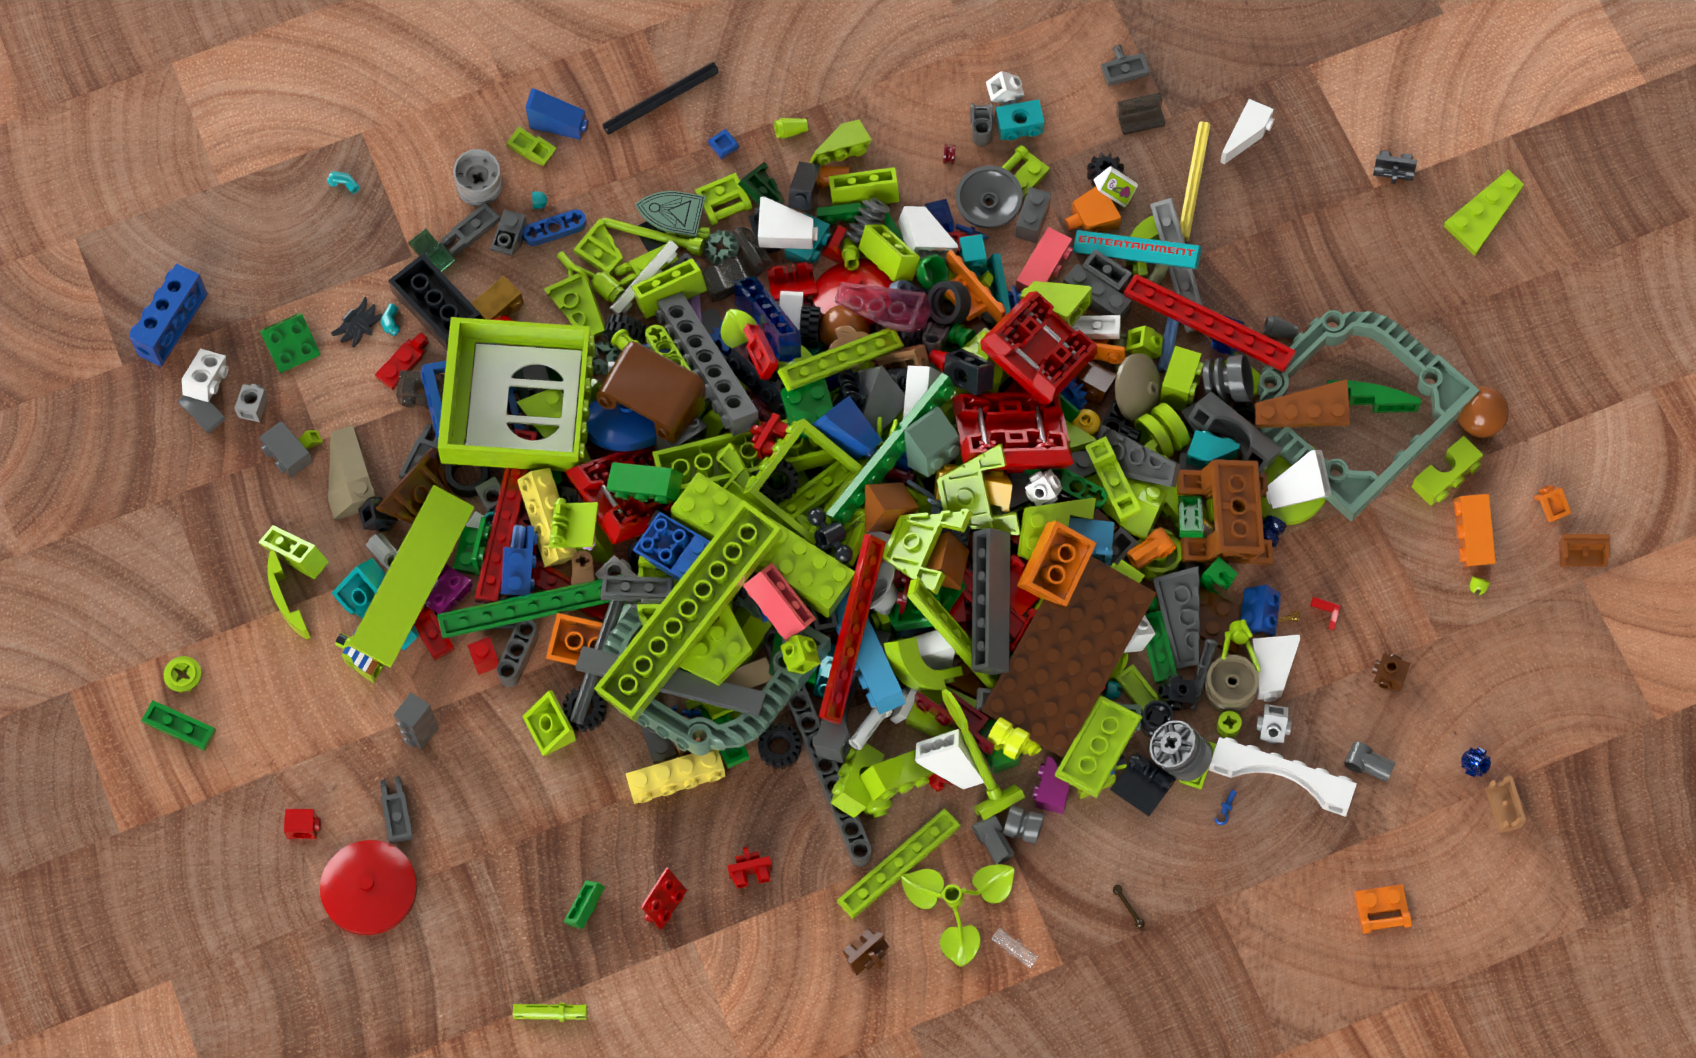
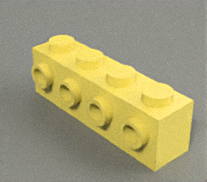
M551 469L530 471L517 481L531 525L534 526V531L538 533L537 544L544 566L564 564L571 560L577 551L576 548H549L554 503L560 498Z
M713 749L703 756L692 753L626 773L634 804L645 803L659 796H668L679 790L691 789L699 784L715 782L726 777L719 750Z

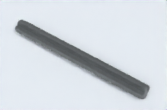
M610 601L594 649L603 651L610 632L618 623L625 601ZM589 673L585 674L570 718L573 723L583 724L599 676Z

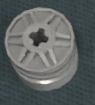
M482 149L469 150L459 156L454 164L453 174L456 190L460 198L468 205L480 207L484 203L488 205L494 203L500 196L503 188L500 165L496 157Z

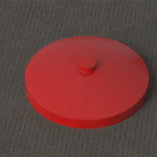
M858 259L859 266L852 271L848 270V267L846 268L844 262L831 267L818 278L815 283L817 295H812L815 307L821 308V318L833 306L839 304L856 306L863 312L869 325L888 317L899 306V303L895 302L889 294V287L894 282L869 259Z
M378 840L358 841L339 850L327 863L320 881V897L328 916L343 930L357 935H376L394 928L409 914L417 895L416 874L409 859L395 846Z

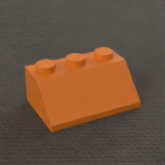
M1058 521L1047 522L1017 586L1037 597L1067 607L1097 543Z
M557 613L546 659L576 666L583 646L595 648L603 623Z

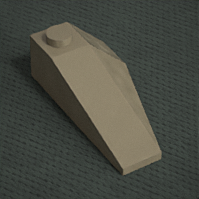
M353 425L331 432L328 501L334 520H339L359 513L358 508L370 498H376Z

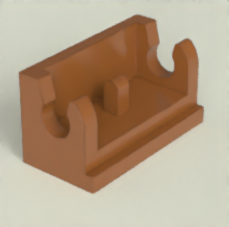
M1562 534L1559 541L1560 566L1607 567L1608 558H1610V534Z

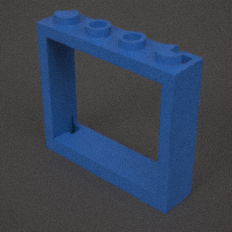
M446 361L424 364L421 369V377L437 443L442 404L434 374L445 373ZM511 386L509 387L508 394L510 415L519 416L521 410L516 403L519 400H515L514 396L516 387ZM512 423L513 430H526L525 424Z

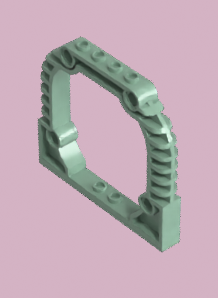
M1330 310L1320 319L1316 317L1309 324V329L1305 333L1300 332L1294 338V344L1289 348L1296 350V355L1285 372L1269 365L1262 369L1257 389L1260 395L1259 402L1287 395L1289 379L1325 345H1340L1351 335L1371 338L1383 345L1419 377L1418 390L1421 394L1430 396L1432 418L1436 420L1421 436L1419 434L1415 435L1409 442L1410 446L1405 451L1403 449L1400 450L1393 458L1394 462L1379 477L1373 471L1349 470L1346 462L1341 459L1335 458L1328 461L1324 458L1332 496L1324 498L1352 522L1458 418L1459 413L1462 412L1464 407L1480 390L1439 354L1437 356L1432 354L1419 340L1415 339L1398 322L1388 318V316L1372 311H1351L1342 314L1337 310ZM1328 323H1336L1338 327H1330ZM1425 379H1432L1435 381V384H1428ZM1272 383L1275 387L1267 388L1264 384ZM1290 427L1260 428L1263 434L1282 448L1280 455L1292 466L1307 453L1315 450ZM1333 470H1337L1341 473V475L1336 477L1333 476L1330 472Z
M748 594L744 600L739 596L735 602L733 600L735 606H742L755 618H761L757 603ZM631 607L627 610L623 618L620 619L616 627L610 632L603 651L621 655L643 627L639 621L637 608ZM808 625L798 634L813 638L817 646L820 662H822L831 650V639ZM781 636L782 644L786 643L785 639ZM782 650L778 651L773 658L774 675L762 690L766 692V699L760 717L742 713L737 719L720 725L704 717L688 720L653 699L637 719V722L643 727L649 726L654 729L661 738L672 740L679 749L683 751L688 750L698 756L708 754L711 749L725 750L726 748L742 747L756 740L768 729L795 691H800L819 665L805 674L789 672L787 667H781L782 664L786 663L783 660ZM697 738H705L702 742L695 741Z

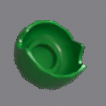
M939 255L927 256L918 262L916 275L918 282L923 288L931 290L938 282L948 281V267L944 259Z

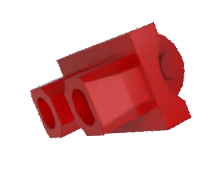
M776 413L772 414L768 423L762 421L760 426L752 425L750 428L751 434L754 435L751 442L754 443L753 448L757 451V458L764 460L766 456L770 457L774 452L772 447L776 443L777 437L784 439L787 435L785 430L789 425L782 422L780 415Z
M748 846L743 847V855L735 856L736 864L727 865L729 877L733 879L736 889L749 886L747 875L756 873L758 883L762 884L771 881L770 870H772L770 856L760 858L759 851L749 853Z

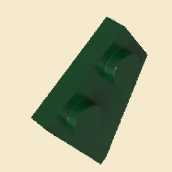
M765 162L756 167L738 183L759 206L760 197H766L780 204L785 202L774 178H769L766 172L768 166Z

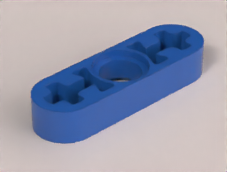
M575 209L531 223L524 229V240L529 246H538L581 232L586 227V217L581 210ZM573 218H577L579 224H575ZM565 220H566V223H567V225H568V228H565V225H564V221H565ZM556 223L561 226L558 232L549 231V226ZM542 228H545L546 235L543 234ZM535 232L537 237L533 238L530 233Z

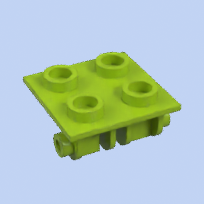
M558 498L557 502L554 503L549 548L593 547L599 503H566V499Z

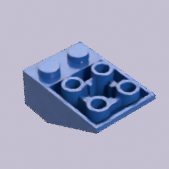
M659 512L633 551L679 582L710 541Z

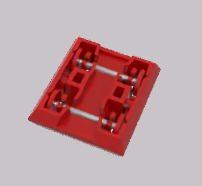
M1038 291L1029 292L981 339L980 344L981 350L1041 404H1050L1098 352L1097 345L1081 330L1075 331L1053 311L1054 306Z
M1029 392L983 393L981 395L959 394L952 398L963 464L998 444H1002L1006 466L983 471L1005 470L1006 473H1023L1024 470L1061 469L1073 465L1070 440L1059 395L1050 404H1041Z
M655 445L635 451H619L566 470L569 481L578 490V494L583 502L599 503L596 521L612 545L644 534L649 527L648 522L657 508L671 513L670 510L674 503L665 505L649 498L648 502H642L630 496L628 500L614 497V493L606 490L612 462L655 467L653 452L657 451L654 448Z

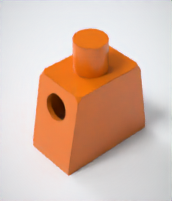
M1097 186L1074 200L1072 203L1073 215L1064 219V223L1069 231L1080 227L1082 231L1103 233L1118 229L1121 224V216L1112 200L1099 192Z

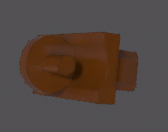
M867 929L861 934L860 940L863 945L859 949L852 944L843 950V954L852 972L858 975L865 968L869 970L875 966L881 969L884 965L880 959L886 955L884 951L889 946L880 931L874 933Z

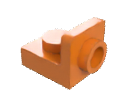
M1548 485L1539 489L1540 493L1534 495L1535 500H1540L1548 522H1553L1572 513L1562 487Z

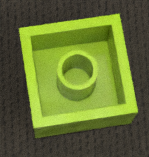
M1175 346L1162 384L1159 404L1164 402L1171 408L1179 411L1187 408V405L1193 404L1196 387L1199 385L1204 363L1200 362L1202 353Z

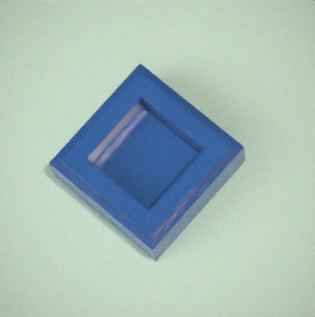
M727 129L708 140L709 146L720 159L725 158L739 148V144Z

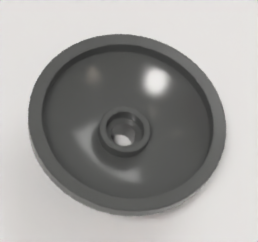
M992 165L977 167L969 171L960 180L955 194L956 205L961 216L970 224L981 228H997L1009 223L1020 211L1023 201V192L1018 179L1008 170ZM991 201L993 204L988 206L986 202Z

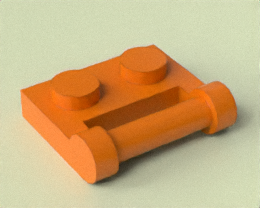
M1403 884L1355 891L1354 897L1363 934L1371 933V930L1397 926L1407 928L1412 926ZM1400 912L1399 917L1372 921L1368 919L1370 915Z

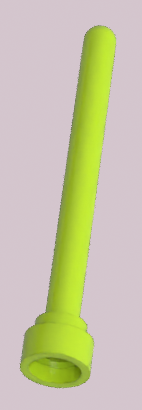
M602 218L605 227L665 243L673 241L677 246L687 248V251H690L693 255L701 256L704 250L705 239L703 238L685 239L610 218Z

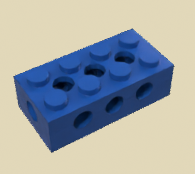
M177 263L173 269L167 272L165 282L161 288L155 291L152 302L144 308L138 324H135L130 331L129 338L139 357L160 367L163 366L208 295L200 274Z

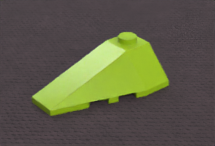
M1098 473L1086 478L1105 489ZM1126 478L1142 512L1120 521L1108 494L1106 504L1101 510H1103L1102 513L1106 517H1111L1119 523L1118 527H1123L1129 534L1146 540L1164 508L1168 491L1146 481ZM1079 482L1070 485V488L1077 493L1083 489ZM1086 487L1085 494L1082 497L1086 498V495L1089 494L1093 498H1096V502L1098 500L1102 501L1100 499V493L1092 495L1088 493L1090 488Z

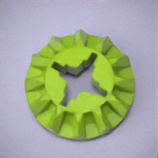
M187 656L174 658L167 664L164 670L166 685L171 690L179 693L191 692L192 688L198 686L199 680L202 677L201 667L198 662ZM176 670L182 673L188 670L187 675L190 679L182 678L179 680L180 677Z

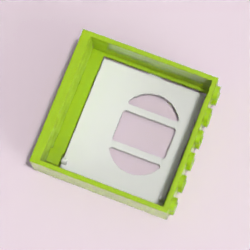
M451 317L438 438V452L441 463L533 470L550 468L551 471L563 472L584 464L586 461L585 443H587L588 438L587 422H589L590 415L589 400H591L592 393L591 378L593 379L594 369L592 363L593 357H595V335H591L590 326ZM545 365L557 371L564 381L514 379L511 377L523 367ZM509 387L564 390L562 417L546 418L507 415ZM507 424L558 426L559 429L545 439L532 441L515 435Z

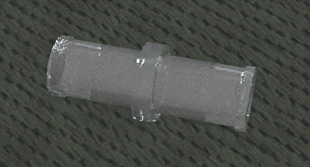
M1001 928L991 938L992 941L1008 952V956H1014L1028 966L1029 969L1032 968L1039 958L1038 955H1035L1022 945L1020 939H1014Z

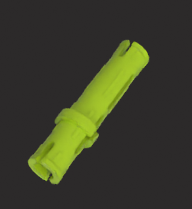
M565 1002L554 1005L514 1004L513 1019H554L560 1022H565V1020H587L588 1006L587 1004L571 1005Z

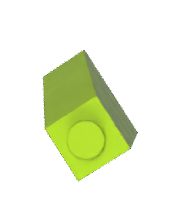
M1033 281L1028 288L1023 289L1020 295V300H1022L1029 292L1038 291L1054 306L1053 311L1071 327L1092 304V287L1084 285Z

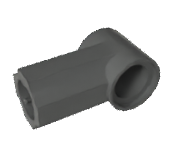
M1353 742L1344 761V765L1348 769L1357 773L1365 772L1384 782L1388 781L1396 762L1374 753L1372 748L1361 742Z
M995 815L985 821L982 819L972 825L975 836L981 844L985 845L996 865L1002 864L1014 856V852L1004 837L1002 827Z

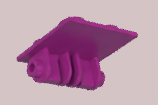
M445 564L424 605L434 610L436 616L437 614L450 612L453 609L451 605L457 606L455 599L461 602L466 594L471 591L473 586L472 580Z

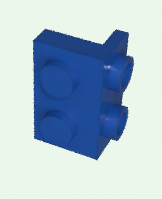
M1268 585L1244 588L1240 620H1246L1252 634L1264 632L1269 636L1276 635L1281 593Z

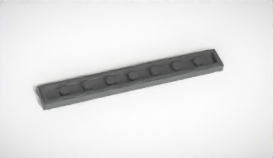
M583 646L576 664V670L603 677L620 655ZM676 670L660 690L663 693L760 717L766 699V692L727 682L716 685L697 675Z

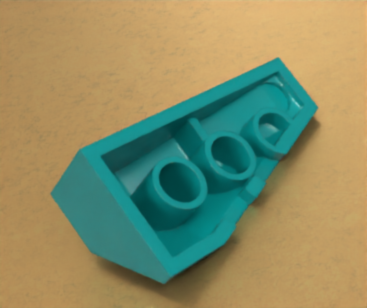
M370 558L356 566L333 590L332 595L347 612L352 615L356 614L363 619L386 573L373 558ZM414 625L401 647L403 650H406L420 636Z

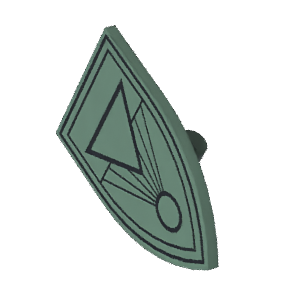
M663 191L646 196L638 201L635 206L641 216L654 227L670 233L696 237L705 196L678 191Z

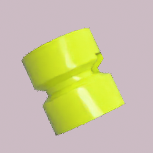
M1000 717L991 729L987 740L994 744L995 750L1003 749L1004 755L1016 760L1025 748L1030 733L1019 727L1014 729L1012 723Z

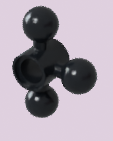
M818 507L812 508L808 512L807 519L811 525L819 526L820 528L814 533L816 541L814 546L828 555L833 546L836 560L842 564L850 562L853 558L852 549L848 545L840 543L846 539V531L843 525L838 521L827 525L825 522V511Z

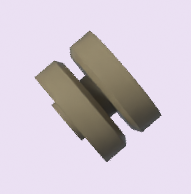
M1227 655L1225 660L1221 657L1216 659L1209 668L1204 685L1205 697L1208 703L1221 713L1234 711L1238 714L1247 710L1254 701L1259 685V676L1254 664L1239 655Z

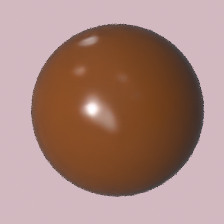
M839 304L827 310L821 318L819 325V335L827 349L838 339L835 333V329L838 327L851 326L857 332L862 331L870 334V325L865 315L859 308L850 304Z
M1479 386L1477 388L1480 391L1459 413L1457 420L1461 428L1469 435L1487 438L1496 435L1504 428L1509 417V407L1506 399L1499 391L1491 387Z

